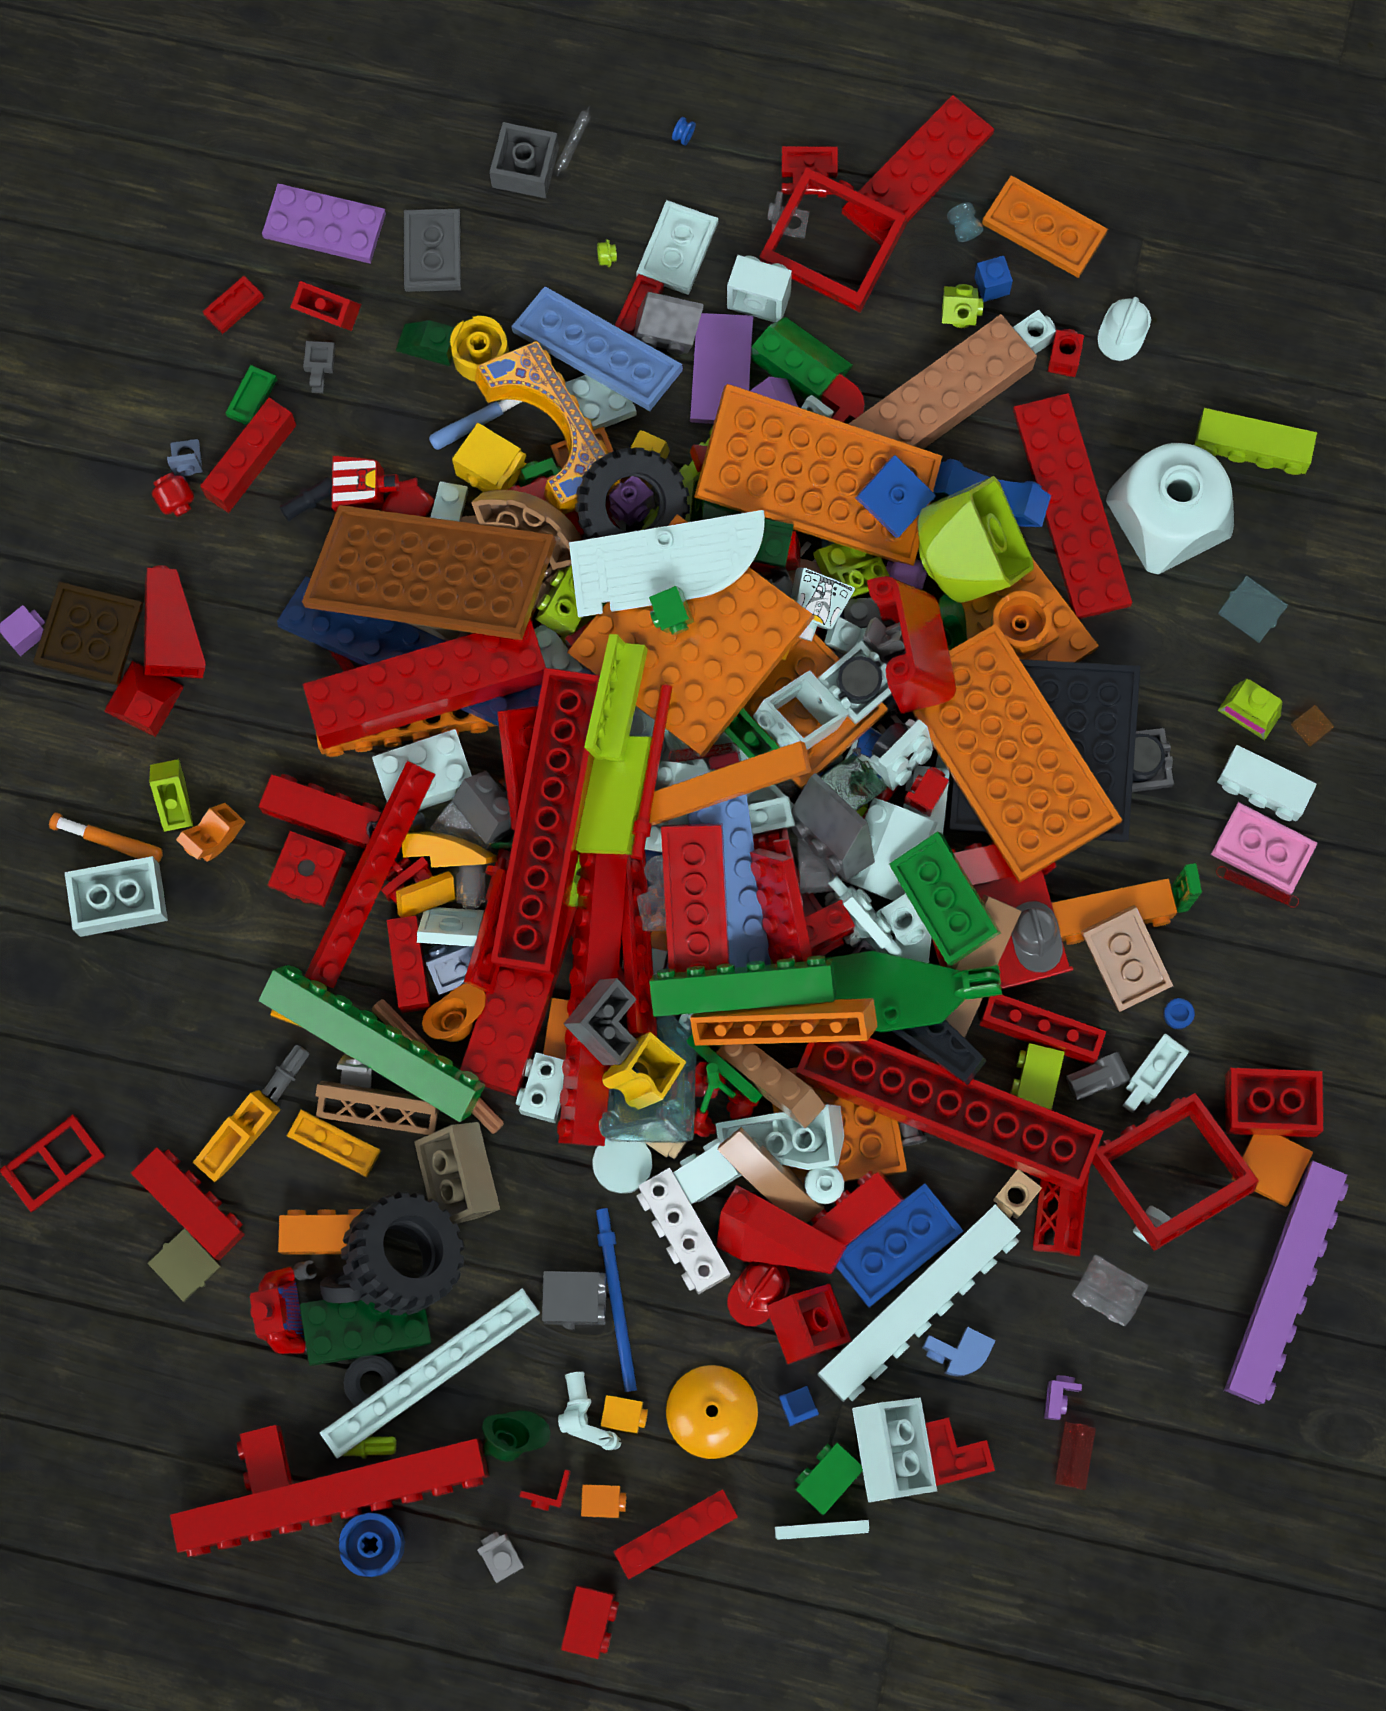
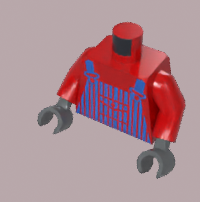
M313 1261L298 1262L293 1269L286 1267L266 1273L258 1286L259 1290L250 1293L251 1316L254 1322L255 1334L258 1338L267 1341L276 1353L300 1354L306 1350L296 1281L294 1279L307 1280L314 1278L316 1274L308 1275L306 1273V1266L314 1263Z

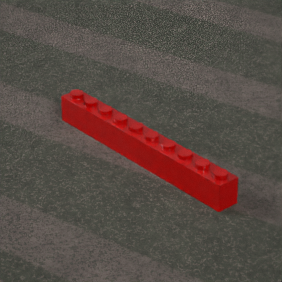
M580 853L581 873L577 884V893L579 895L578 909L574 916L576 934L572 944L574 958L573 969L569 977L571 995L567 1004L569 1016L600 979H618L628 854ZM567 1029L565 1032L566 1056L562 1064L564 1080L563 1089L560 1093L561 1117L557 1125L558 1143L605 1146L609 1088L603 1084L602 1078L611 1065H602Z

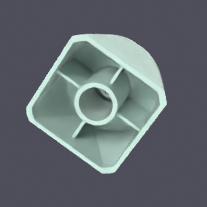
M1170 443L1149 451L1122 475L1107 495L1106 502L1146 571L1154 574H1160L1231 538L1233 533L1234 507L1229 477L1216 457L1195 445ZM1171 497L1177 498V499H1179L1181 502L1176 501V500L1172 499Z

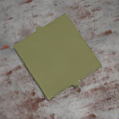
M185 1228L171 1242L164 1243L163 1249L148 1262L149 1266L183 1302L199 1287H205V1282L221 1267Z

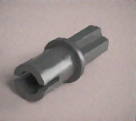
M295 1045L280 1067H275L277 1071L261 1092L268 1096L273 1088L277 1087L270 1099L278 1102V1099L290 1082H295L296 1078L294 1077L309 1057V1052L303 1047Z

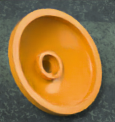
M708 1365L687 1372L676 1382L667 1400L666 1418L673 1438L684 1450L697 1457L718 1459L734 1454L749 1441L757 1424L758 1406L752 1388L741 1375L726 1367ZM714 1405L717 1407L718 1414L715 1417H709L706 1414L708 1406Z

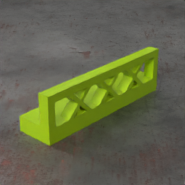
M609 634L584 748L595 759L623 762L648 648L645 645L625 643L616 634Z

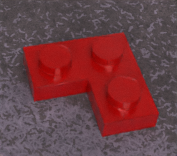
M949 1417L925 1423L936 1486L995 1471L987 1440L957 1448Z

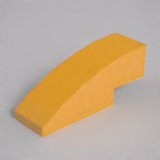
M409 832L402 844L403 857L430 856L431 867L479 865L497 862V856L485 848L448 834Z
M261 1091L251 1092L233 1116H229L193 1163L210 1179L217 1182L255 1142L281 1109Z

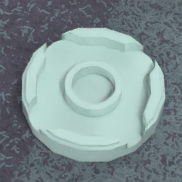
M627 1133L613 1134L605 1139V1146H598L592 1160L594 1174L599 1183L607 1190L615 1193H632L639 1189L638 1185L650 1178L653 1166L651 1152L646 1143L637 1136Z

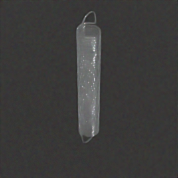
M581 111L579 115L581 118L578 117L573 129L575 131L572 130L567 141L569 143H566L565 149H563L558 160L560 163L557 162L556 164L558 168L560 165L561 167H564L565 164L568 166L591 117V115L585 117L584 113L586 111L583 113Z

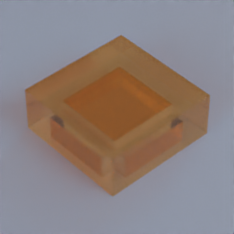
M1316 705L1291 724L1309 747L1334 728L1333 724Z

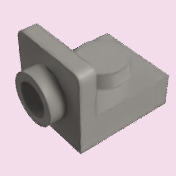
M495 1532L481 1540L483 1546L477 1550L482 1555L496 1583L524 1568L507 1534L499 1536L498 1532Z

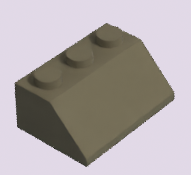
M479 1122L450 1125L414 1141L428 1200L432 1198L439 1203L438 1208L440 1210L446 1209L452 1215L449 1219L453 1225L477 1219L500 1210Z

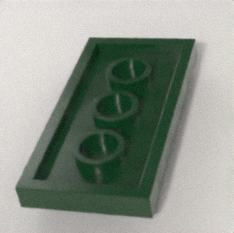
M319 1300L299 1304L309 1366L430 1345L431 1338L426 1310L422 1309L410 1315L403 1313L398 1316L391 1315L389 1313L390 1309L383 1313L375 1310L373 1302L366 1304L362 1300L348 1303H331Z

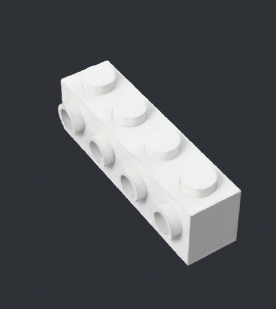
M668 1168L638 1185L641 1193L636 1196L644 1211L650 1209L656 1218L651 1223L658 1236L661 1238L665 1235L671 1246L666 1248L674 1264L678 1262L682 1264L685 1273L681 1276L690 1291L696 1289L699 1295L730 1277L727 1267L672 1170Z

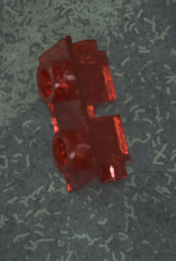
M1065 1422L1055 1484L1086 1490L1096 1428Z

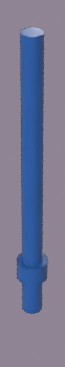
M608 1208L596 1210L600 1232L597 1235L598 1245L602 1247L624 1389L625 1392L636 1391L637 1387L614 1245L617 1244L615 1232L611 1231Z

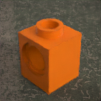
M583 1485L582 1517L620 1518V1512H626V1493H621V1486Z

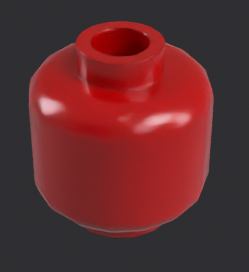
M172 472L153 483L155 487L151 494L163 514L170 515L174 513L176 517H179L191 510L189 504L194 500L195 495L184 476L174 475Z

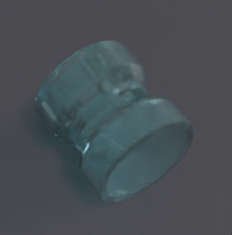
M969 202L957 205L947 213L950 224L955 226L954 233L959 242L971 240L983 231L980 220L974 216L976 211L973 204Z

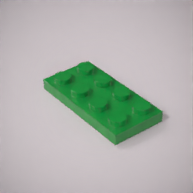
M937 831L889 863V866L948 965L952 966L1001 934L942 833Z

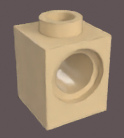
M1017 1169L993 1201L997 1203V1207L1009 1219L1011 1216L1017 1219L1042 1187ZM1010 1189L1020 1190L1023 1194V1202L1020 1204L1010 1202L1008 1191Z

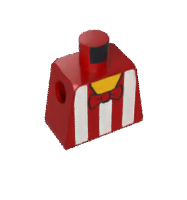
M333 456L332 509L337 512L339 505L372 510L380 509L384 504V492L399 491L398 475H384V469L377 460Z

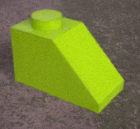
M179 759L150 765L149 783L164 832L193 826L186 782Z

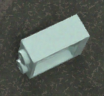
M809 670L763 700L753 718L780 748L802 741L806 745V750H808L836 731L849 712ZM795 697L822 725L805 738L777 710Z

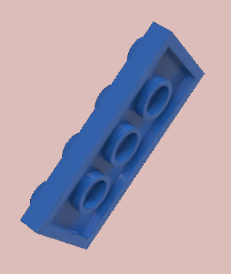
M923 1184L846 1246L847 1248L837 1263L836 1268L869 1308L960 1235L963 1230L927 1185Z

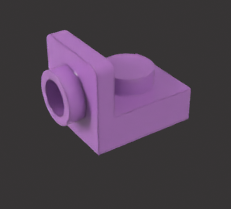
M1056 1376V1381H1048L1044 1419L1059 1420L1061 1414H1066L1068 1398L1063 1395V1390L1079 1392L1082 1391V1384H1076L1075 1378L1068 1376Z

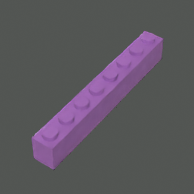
M1314 1161L1307 1164L1224 1391L1258 1405L1264 1404L1265 1399L1268 1401L1271 1399L1276 1387V1383L1272 1382L1276 1371H1281L1286 1360V1354H1283L1286 1342H1292L1296 1333L1297 1326L1293 1325L1296 1314H1302L1307 1302V1297L1303 1296L1307 1285L1312 1286L1318 1269L1314 1268L1317 1257L1322 1258L1328 1241L1324 1239L1327 1229H1332L1336 1223L1338 1212L1334 1211L1338 1200L1343 1201L1347 1193L1348 1184L1345 1183L1347 1174Z

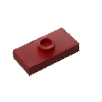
M243 276L202 312L223 334L262 301L264 296Z

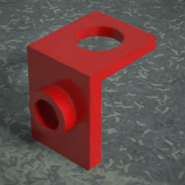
M564 1471L557 1500L521 1491L519 1497L532 1500L531 1506L548 1511L550 1505L561 1508L571 1471Z

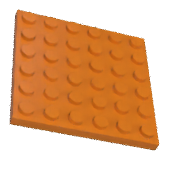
M677 514L668 526L688 522ZM750 567L740 578L725 589L705 597L686 600L694 622L688 624L689 629L682 633L672 635L671 632L666 633L661 628H656L650 612L654 611L652 605L611 612L610 602H607L603 606V613L595 616L567 653L593 674L600 676L609 634L619 635L625 643L645 645L648 648L636 707L655 720L661 685L672 686L665 729L701 757H704L815 618L812 613Z

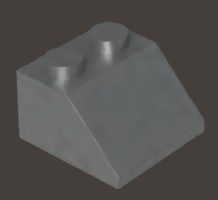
M648 292L638 309L633 337L653 348L667 349V352L671 354H687L693 345L704 304Z

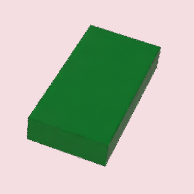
M250 365L226 411V416L248 425L266 402L277 381L276 375Z

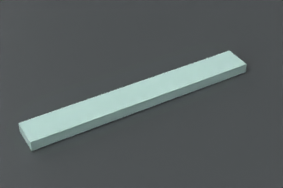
M523 1288L325 1428L320 1432V1435L338 1459L535 1318L540 1312Z

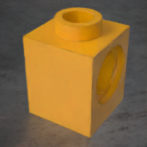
M606 1395L601 1427L638 1434L639 1427L645 1428L648 1410L643 1409V1402Z

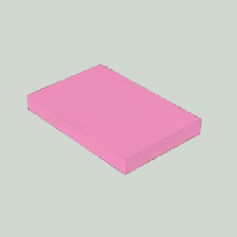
M1238 802L1211 855L1289 895L1293 893L1318 843Z

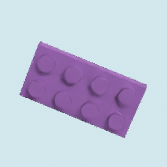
M277 184L262 235L265 239L371 264L386 212L383 208Z

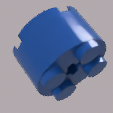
M364 1513L355 1516L344 1526L339 1538V1551L343 1564L351 1572L364 1577L381 1576L393 1570L400 1562L405 1548V1538L400 1526L389 1516L380 1513ZM367 1538H377V1551L371 1550L367 1552L368 1544L365 1542Z

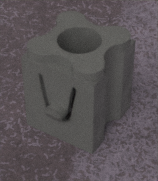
M544 1271L543 1323L563 1325L568 1330H575V1325H605L606 1273Z

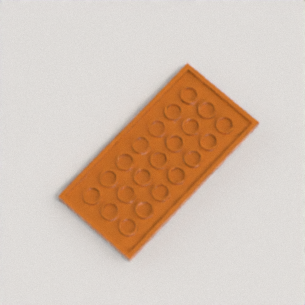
M726 384L721 395L694 497L742 513L764 510L765 519L794 524V530L889 561L914 566L920 543L917 526L919 515L900 537L895 538L855 497L894 455L933 492L942 456Z
M997 623L951 649L949 654L956 682L955 696L946 703L914 710L912 713L917 720L919 719L928 726L932 745L1020 883L1120 824L1122 818Z

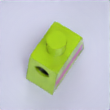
M1245 679L1232 688L1218 711L1265 740L1281 716L1282 700L1253 681Z

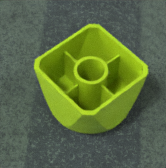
M995 476L921 509L917 526L920 542L919 554L922 564L928 575L936 581L941 590L952 600L963 603L1010 587L1034 569L1032 556L1001 484Z

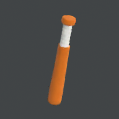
M57 812L52 815L49 822V828L52 830L63 829L73 834L81 835L85 840L137 859L153 856L159 863L163 855L162 849L157 846L91 825L85 826L65 818L63 819L62 814Z

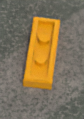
M300 1110L287 1134L288 1138L365 1177H368L381 1153L380 1149L303 1110Z

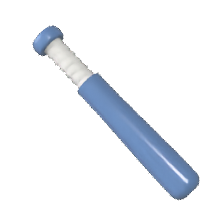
M510 399L501 400L500 402L495 401L430 435L429 440L434 449L439 450L470 433L477 423L484 425L503 415V412L523 401Z

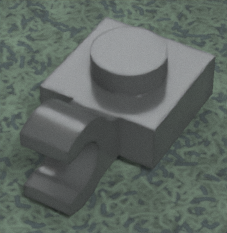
M306 341L303 368L305 372H311L310 387H312V393L323 394L324 373H333L336 347L332 342Z

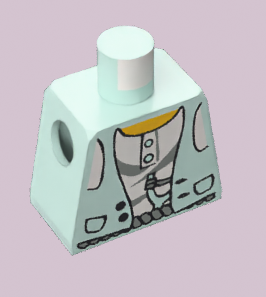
M797 568L791 598L815 617L799 638L812 642L817 626L823 629H832L855 588L807 568Z

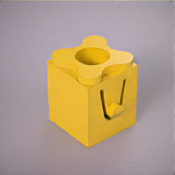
M477 423L452 458L456 476L470 483L472 487L487 492L492 490H508L515 486L519 480L521 469L526 465L524 462L526 454L521 451V448Z
M651 1032L636 1038L638 1044L622 1064L611 1065L602 1078L603 1084L607 1088L621 1091L626 1103L638 1110L663 1100L686 1064L685 1060ZM634 1066L635 1068H637L639 1073H636L634 1070H632V1067Z

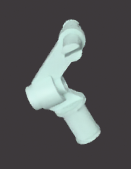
M573 1372L566 1374L565 1379L567 1381L570 1402H567L564 1414L558 1416L561 1432H567L570 1435L598 1444L606 1450L618 1449L621 1446V1442H619L621 1439L614 1432L588 1425L586 1412L591 1404V1399L587 1397L585 1373Z

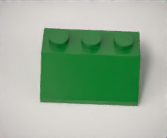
M787 317L768 326L751 347V361L775 378H786L791 390L805 400L813 395L822 402V394L839 374L845 377L853 367L851 363Z

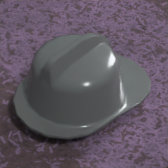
M1037 901L1023 903L1016 908L1021 911V914L1011 934L1017 958L1030 971H1049L1059 963L1063 953V944L1057 919L1053 911L1043 903Z

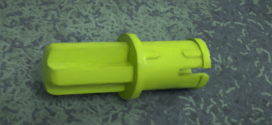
M367 1437L342 1456L356 1455L367 1458V1455H392L396 1452L395 1437Z

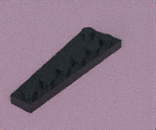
M862 939L851 954L876 950L865 939ZM946 1019L940 1024L891 1031L967 1085L986 1062L985 1058Z

